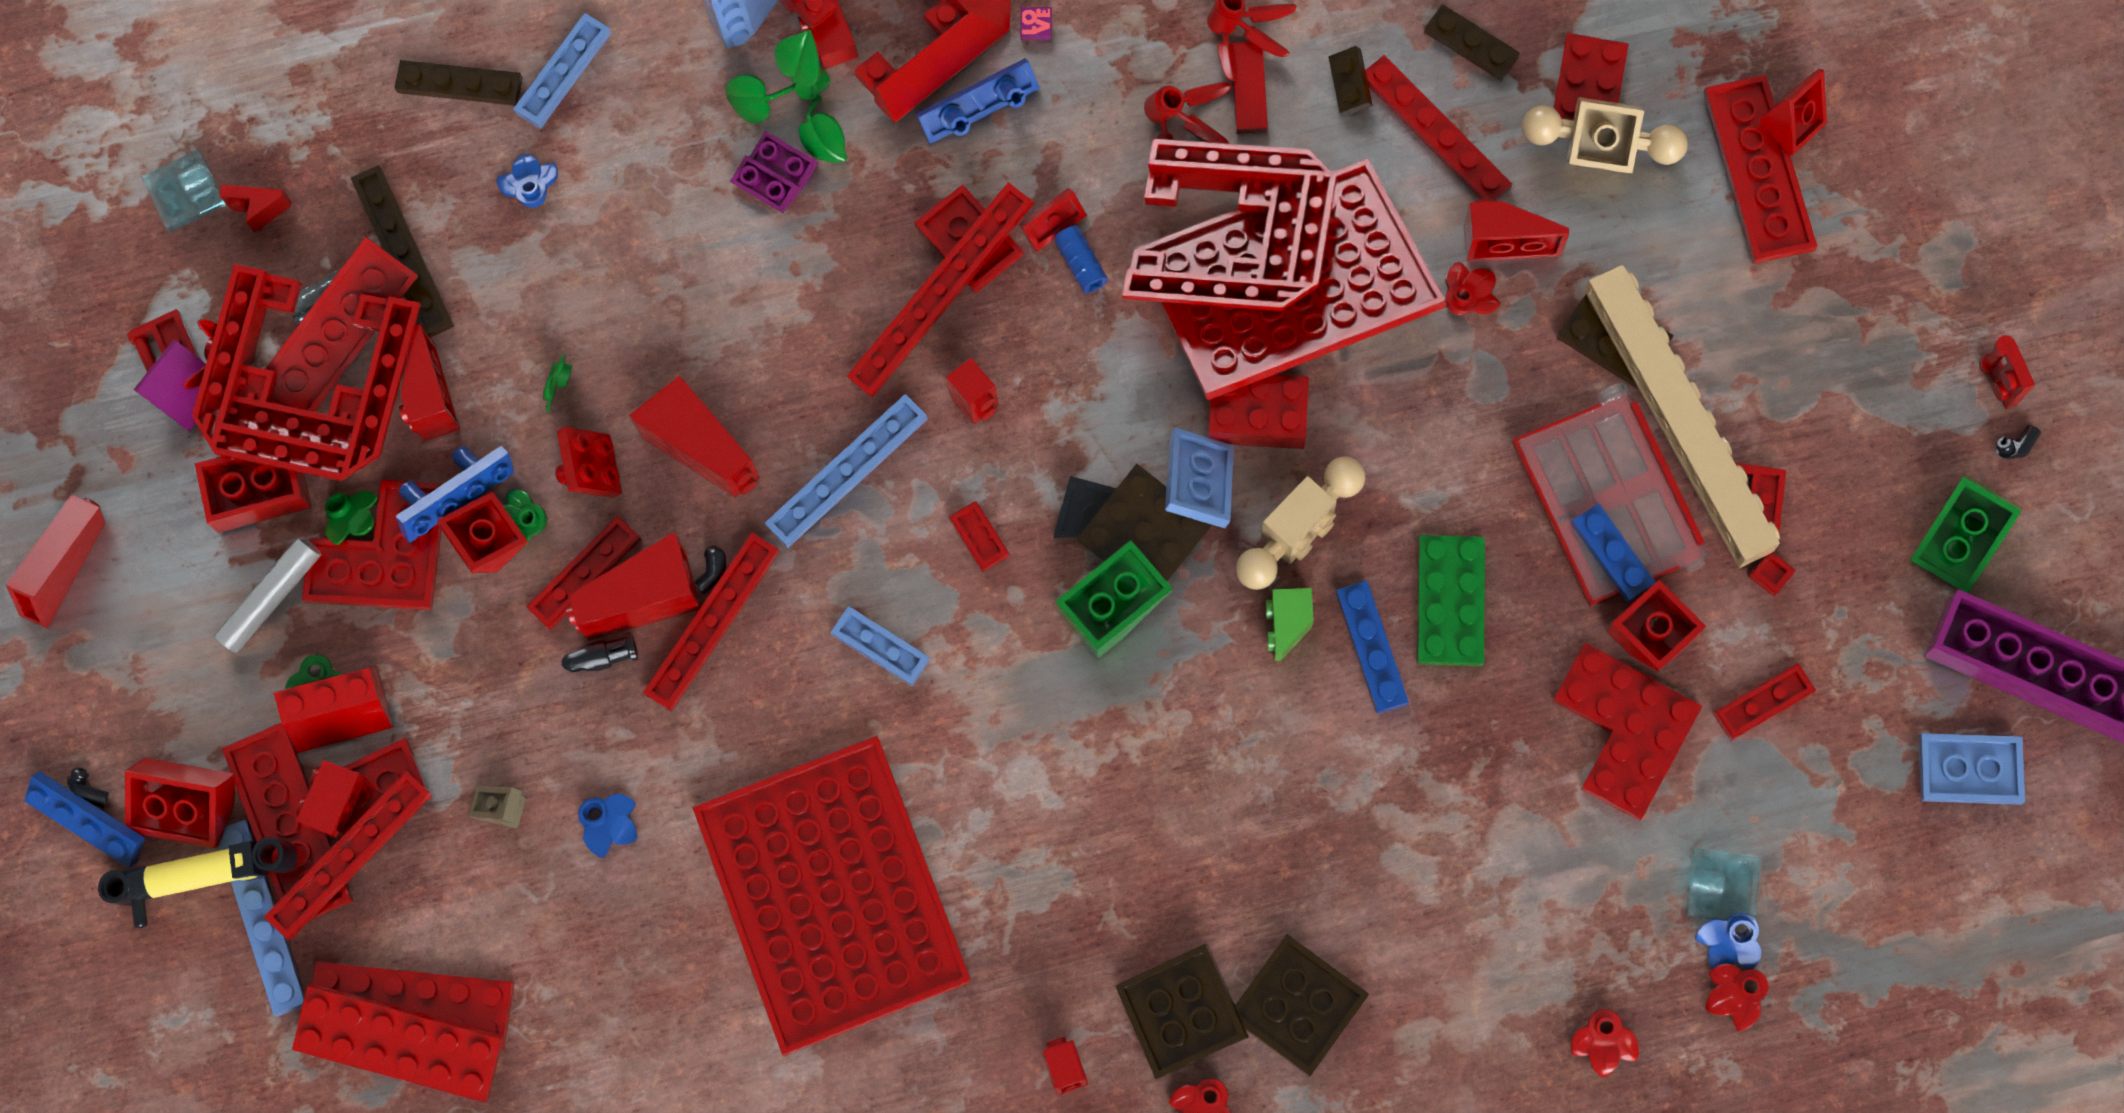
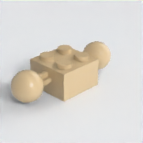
M1578 97L1574 120L1561 119L1560 114L1554 108L1547 105L1532 107L1526 112L1522 120V132L1525 138L1535 145L1551 144L1558 137L1570 139L1566 160L1572 165L1632 174L1637 150L1648 151L1654 161L1663 165H1670L1680 161L1688 148L1687 136L1678 126L1664 124L1656 127L1652 132L1641 131L1644 110L1640 106Z
M1348 456L1335 458L1325 469V484L1322 487L1318 486L1307 476L1263 521L1261 540L1267 545L1263 549L1252 548L1245 551L1236 563L1237 577L1244 586L1254 590L1268 587L1277 576V561L1280 558H1283L1289 565L1296 558L1299 561L1302 560L1312 549L1311 542L1318 535L1322 538L1334 526L1332 521L1336 517L1334 513L1336 499L1338 497H1352L1360 492L1364 486L1365 471L1359 461Z

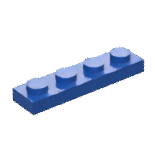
M1368 581L1337 589L1336 596L1376 714L1408 705L1409 701Z
M41 771L31 776L24 800L26 803L124 866L130 868L138 862L144 837L80 796L75 795L72 791Z

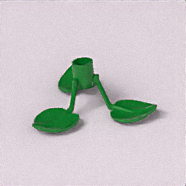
M811 30L786 37L775 48L776 64L784 75L792 77L793 85L766 95L764 82L751 74L739 75L727 84L725 93L729 103L741 118L750 123H760L768 118L770 114L768 101L796 90L800 98L812 100L806 113L808 121L803 122L798 128L799 137L805 149L814 157L826 162H844L848 159L845 151L844 134L837 120L823 112L816 113L813 116L817 104L822 100L820 94L830 86V77L819 66L818 52Z

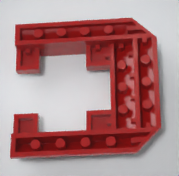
M779 0L791 13L795 11L812 30L836 12V6L830 0ZM941 0L926 12L923 18L939 36L897 71L877 51L854 70V75L875 97V104L895 124L1009 32L1011 0Z
M1153 139L1148 161L1149 175L1144 195L1145 205L1176 207L1180 188L1240 193L1238 199L1239 211L1268 213L1260 259L1228 256L1225 276L1167 272L1164 271L1166 263L1165 252L1134 249L1130 269L1126 271L1122 299L1283 311L1319 287L1336 177L1309 149Z
M234 264L192 412V418L214 454L338 481L344 480L380 458L421 304L390 296L386 299L361 293L353 325L358 328L379 332L364 390L336 384L328 415L270 403L277 373L272 370L253 367L252 362L267 308L294 314L302 283L299 280L268 274L265 270Z

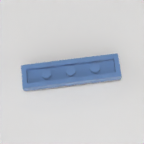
M584 13L513 108L515 114L541 129L612 34L610 28Z

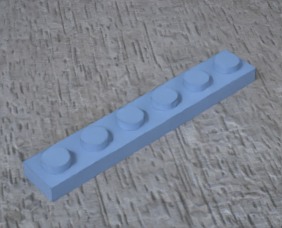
M904 394L765 522L766 527L789 548L928 420L927 415Z
M244 819L226 826L219 843L220 850L229 849L228 845L247 841L256 842L249 821ZM268 877L251 881H232L231 885L273 1015L278 1017L301 1008L305 991L289 942L264 918L276 904Z

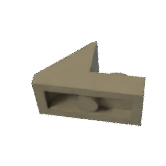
M477 785L468 817L511 828H518L526 798L521 796V790L512 787Z

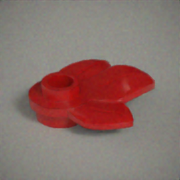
M1461 262L1454 263L1447 271L1445 282L1448 290L1445 300L1448 310L1453 314L1464 315L1471 311L1482 315L1490 314L1500 306V301L1490 294L1496 283V276L1493 271L1478 268L1470 272Z
M1732 964L1716 966L1709 971V976L1717 987L1709 994L1705 1009L1707 1012L1715 1015L1728 1016L1732 1014L1737 1031L1746 1030L1761 1015L1760 1001L1768 993V980L1762 972L1755 969L1742 971ZM1754 980L1758 984L1757 991L1753 993L1746 991L1745 982Z
M1599 1009L1590 1016L1588 1025L1576 1030L1571 1039V1054L1574 1056L1588 1055L1594 1071L1600 1077H1606L1615 1070L1620 1058L1636 1061L1639 1055V1046L1634 1033L1622 1027L1621 1018L1617 1013L1610 1009ZM1604 1021L1611 1022V1029L1608 1032L1600 1030V1025Z
M1206 1078L1198 1085L1180 1086L1169 1100V1104L1173 1108L1182 1111V1113H1231L1226 1105L1228 1101L1227 1087L1216 1078ZM1213 1090L1217 1094V1099L1213 1102L1208 1101L1205 1098V1092Z

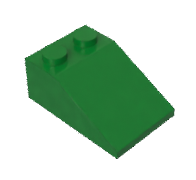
M1964 474L1910 560L1969 594L2022 512L2023 507Z
M1130 540L1055 601L1056 610L1099 659L1131 632L1173 591V588Z

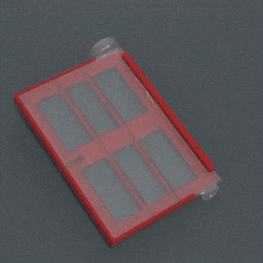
M1625 382L1615 384L1596 395L1599 402L1598 405L1512 440L1516 453L1589 607L1620 595L1570 524L1573 519L1598 503L1654 580L1686 568L1688 573L1698 570L1706 565L1704 560L1709 557L1704 546L1705 541L1637 401H1634Z

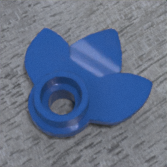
M522 154L515 159L512 165V173L497 177V185L501 193L506 197H515L526 207L535 208L545 201L547 188L557 180L558 169L555 162L540 166L534 156Z
M613 794L604 800L596 797L589 798L579 807L578 819L585 827L584 843L596 856L605 858L611 843L626 845L637 840L636 827L627 817L636 806V803L631 798L622 794ZM599 809L601 811L599 819L591 820V811Z
M1747 913L1733 914L1727 920L1712 919L1707 921L1699 928L1695 935L1697 942L1710 945L1708 958L1711 969L1721 964H1734L1737 961L1745 969H1754L1761 958V948L1756 940L1759 934V926L1755 918ZM1739 924L1747 926L1746 931L1743 933L1736 932L1735 928Z

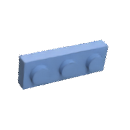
M850 606L847 607L830 632L833 637L910 686L914 685L930 661V657Z

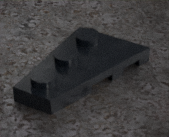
M1070 476L1053 538L1079 537L1117 488Z

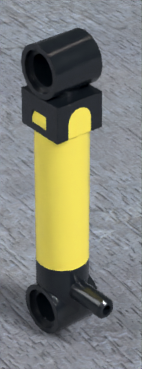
M272 837L263 838L258 842H242L228 845L229 849L127 871H109L101 877L98 883V893L102 900L107 903L132 906L134 927L144 928L148 925L145 900L236 880L251 881L268 877V871L284 874L295 866L297 851L292 843ZM277 848L278 857L277 860L274 863H272L271 856L273 851ZM123 882L124 889L122 893L119 895L118 889L120 884Z

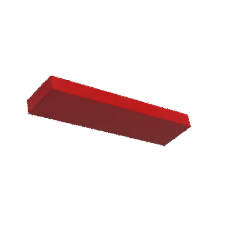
M616 516L526 608L551 631L567 615V606H571L569 595L613 569L642 539L620 517Z

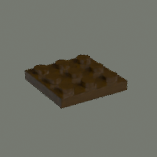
M1136 463L1076 540L1103 561H1106L1131 540L1168 582L1212 524L1165 511L1166 486Z
M1286 934L1235 1006L1246 1031L1308 1077H1311L1367 999L1369 993Z
M1203 944L1116 985V989L1155 1079L1165 1077L1249 1038L1208 944Z

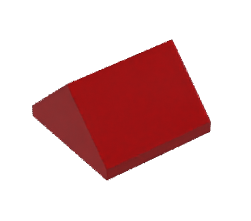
M1818 68L1800 82L1759 120L1790 155L1797 153L1827 124L1823 69Z
M493 491L437 520L438 526L471 573L498 572L528 542Z

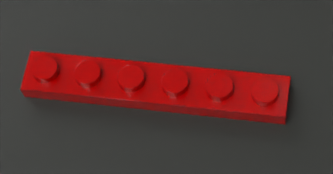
M1385 55L1381 56L1366 69L1369 88L1479 199L1490 198L1493 201H1497L1512 188V183Z
M754 533L750 534L643 691L646 697L670 712L673 711L780 553L778 548Z
M406 771L274 905L264 918L287 940L291 941L427 802L432 794Z

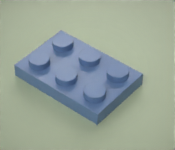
M1174 428L1170 434L1165 511L1226 528L1231 517L1234 445Z
M1921 733L1918 736L1920 801L2015 805L2025 803L2023 737Z

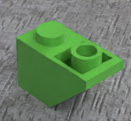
M1312 588L1272 590L1271 600H1266V619H1272L1273 631L1267 632L1268 651H1274L1275 661L1282 660L1312 628L1314 620Z

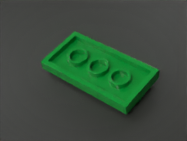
M1420 535L1418 554L1417 664L1483 666L1485 537Z

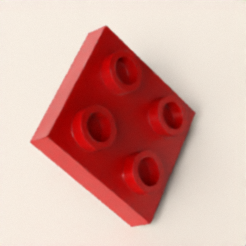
M566 426L557 430L563 465L556 467L555 476L560 484L567 485L569 492L610 498L622 494L614 446L610 434Z

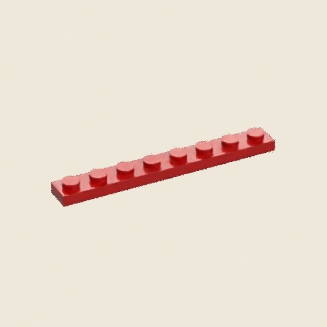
M1008 182L846 377L873 398L1034 205L1033 201Z

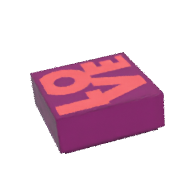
M1021 7V40H1052V7Z

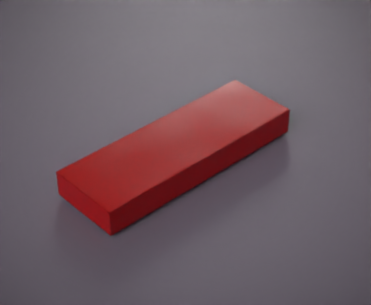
M1252 42L1232 43L1235 50L1237 79L1233 81L1236 134L1268 132L1263 49Z
M1799 663L1716 710L1713 715L1729 740L1733 741L1816 692V689Z

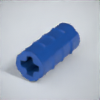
M1070 226L1055 236L1054 241L1061 255L1064 257L1068 268L1071 269L1076 278L1075 281L1079 283L1084 293L1087 294L1098 290L1107 283L1108 278L1101 264L1098 262L1094 251L1091 250L1078 226Z

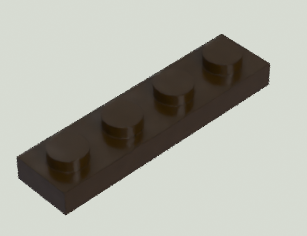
M400 60L395 90L401 94L516 106L519 101L523 77L518 72Z

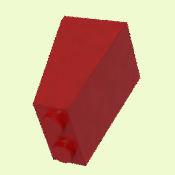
M680 375L629 415L638 433L644 440L734 498L740 494L745 495L757 485L756 481L760 477L751 458Z
M669 534L569 595L571 606H567V614L571 625H575L577 632H582L587 640L590 641L698 611L700 604L686 549L677 534Z

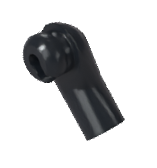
M2027 425L2018 439L2009 438L2007 440L2006 437H2001L1996 442V453L2004 459L2026 457L2039 438L2041 431L2033 425Z
M714 545L707 547L704 551L706 572L694 581V584L703 594L718 583L726 571L725 552Z
M80 767L73 768L71 775L67 777L69 789L92 805L104 808L109 792L91 787L87 782L89 772L86 769Z

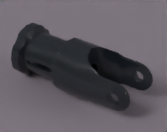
M629 632L620 639L609 642L600 640L587 644L577 652L565 655L561 662L564 669L574 673L582 670L600 671L611 668L614 663L628 659L637 661L639 658L632 633Z

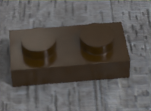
M1354 46L1328 56L1340 114L1348 116L1373 106L1361 49Z

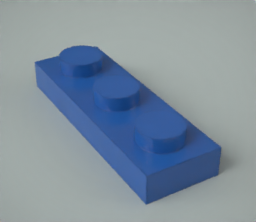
M1599 503L1571 521L1570 524L1626 603L1656 583Z

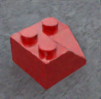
M1659 579L1612 622L1607 633L1630 656L1659 672L1697 639L1706 628V625Z

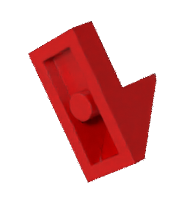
M221 185L219 195L229 209L236 212H247L246 223L253 232L259 231L291 207V200L283 190Z

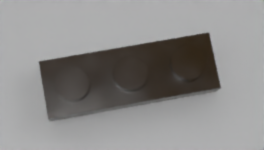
M1443 4L1424 30L1425 34L1500 81L1504 79L1520 55V52Z

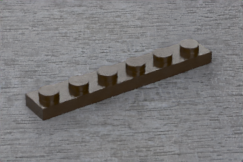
M377 165L351 177L382 248L418 275L404 294L406 300L421 304L416 321L417 324L422 325L430 338L454 327L381 167Z

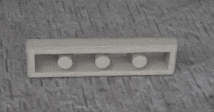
M296 539L214 634V638L227 649L238 653L319 559L322 553L309 540Z

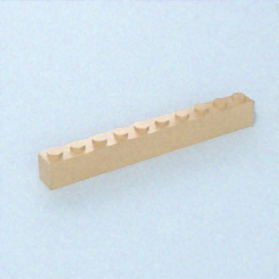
M1622 264L1590 279L1585 293L1738 568H1741L1774 552L1780 544L1778 541L1780 539L1779 532L1772 522L1768 523L1762 512L1764 507L1759 496L1751 493L1746 484L1748 483V478L1744 469L1740 465L1736 466L1733 461L1730 444L1724 437L1721 438L1715 429V418L1711 411L1705 410L1699 400L1701 395L1696 384L1688 381L1684 373L1685 366L1678 354L1674 355L1668 345L1670 341L1667 332L1662 326L1658 327L1650 302L1647 299L1643 300L1638 292L1639 285L1636 277L1632 272L1628 273Z

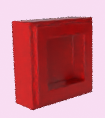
M1772 552L1760 561L1748 577L1775 597L1796 570Z

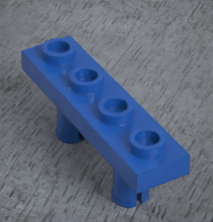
M1024 58L916 113V117L927 141L931 144L953 132L958 136L965 135L970 130L971 123L1008 104L1014 108L1020 107L1025 102V96L1040 89L1029 61Z
M461 446L453 452L452 459L463 471L428 495L414 481L404 483L400 487L399 493L410 507L396 515V519L405 539L410 543L417 537L426 534L432 527L437 525L438 519L478 499L483 493L515 473L509 453L500 446L479 460L466 446Z

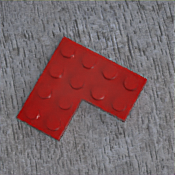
M381 480L373 541L343 540L339 545H336L329 539L310 538L309 541L322 555L305 574L301 599L304 603L432 610L442 530L437 524L426 534L417 537L410 543L402 535L396 515L410 507L399 493L400 487L408 481ZM415 482L426 495L444 484Z
M1584 643L1553 699L1557 704L1611 732L1581 790L1640 822L1696 720L1702 705L1587 643Z

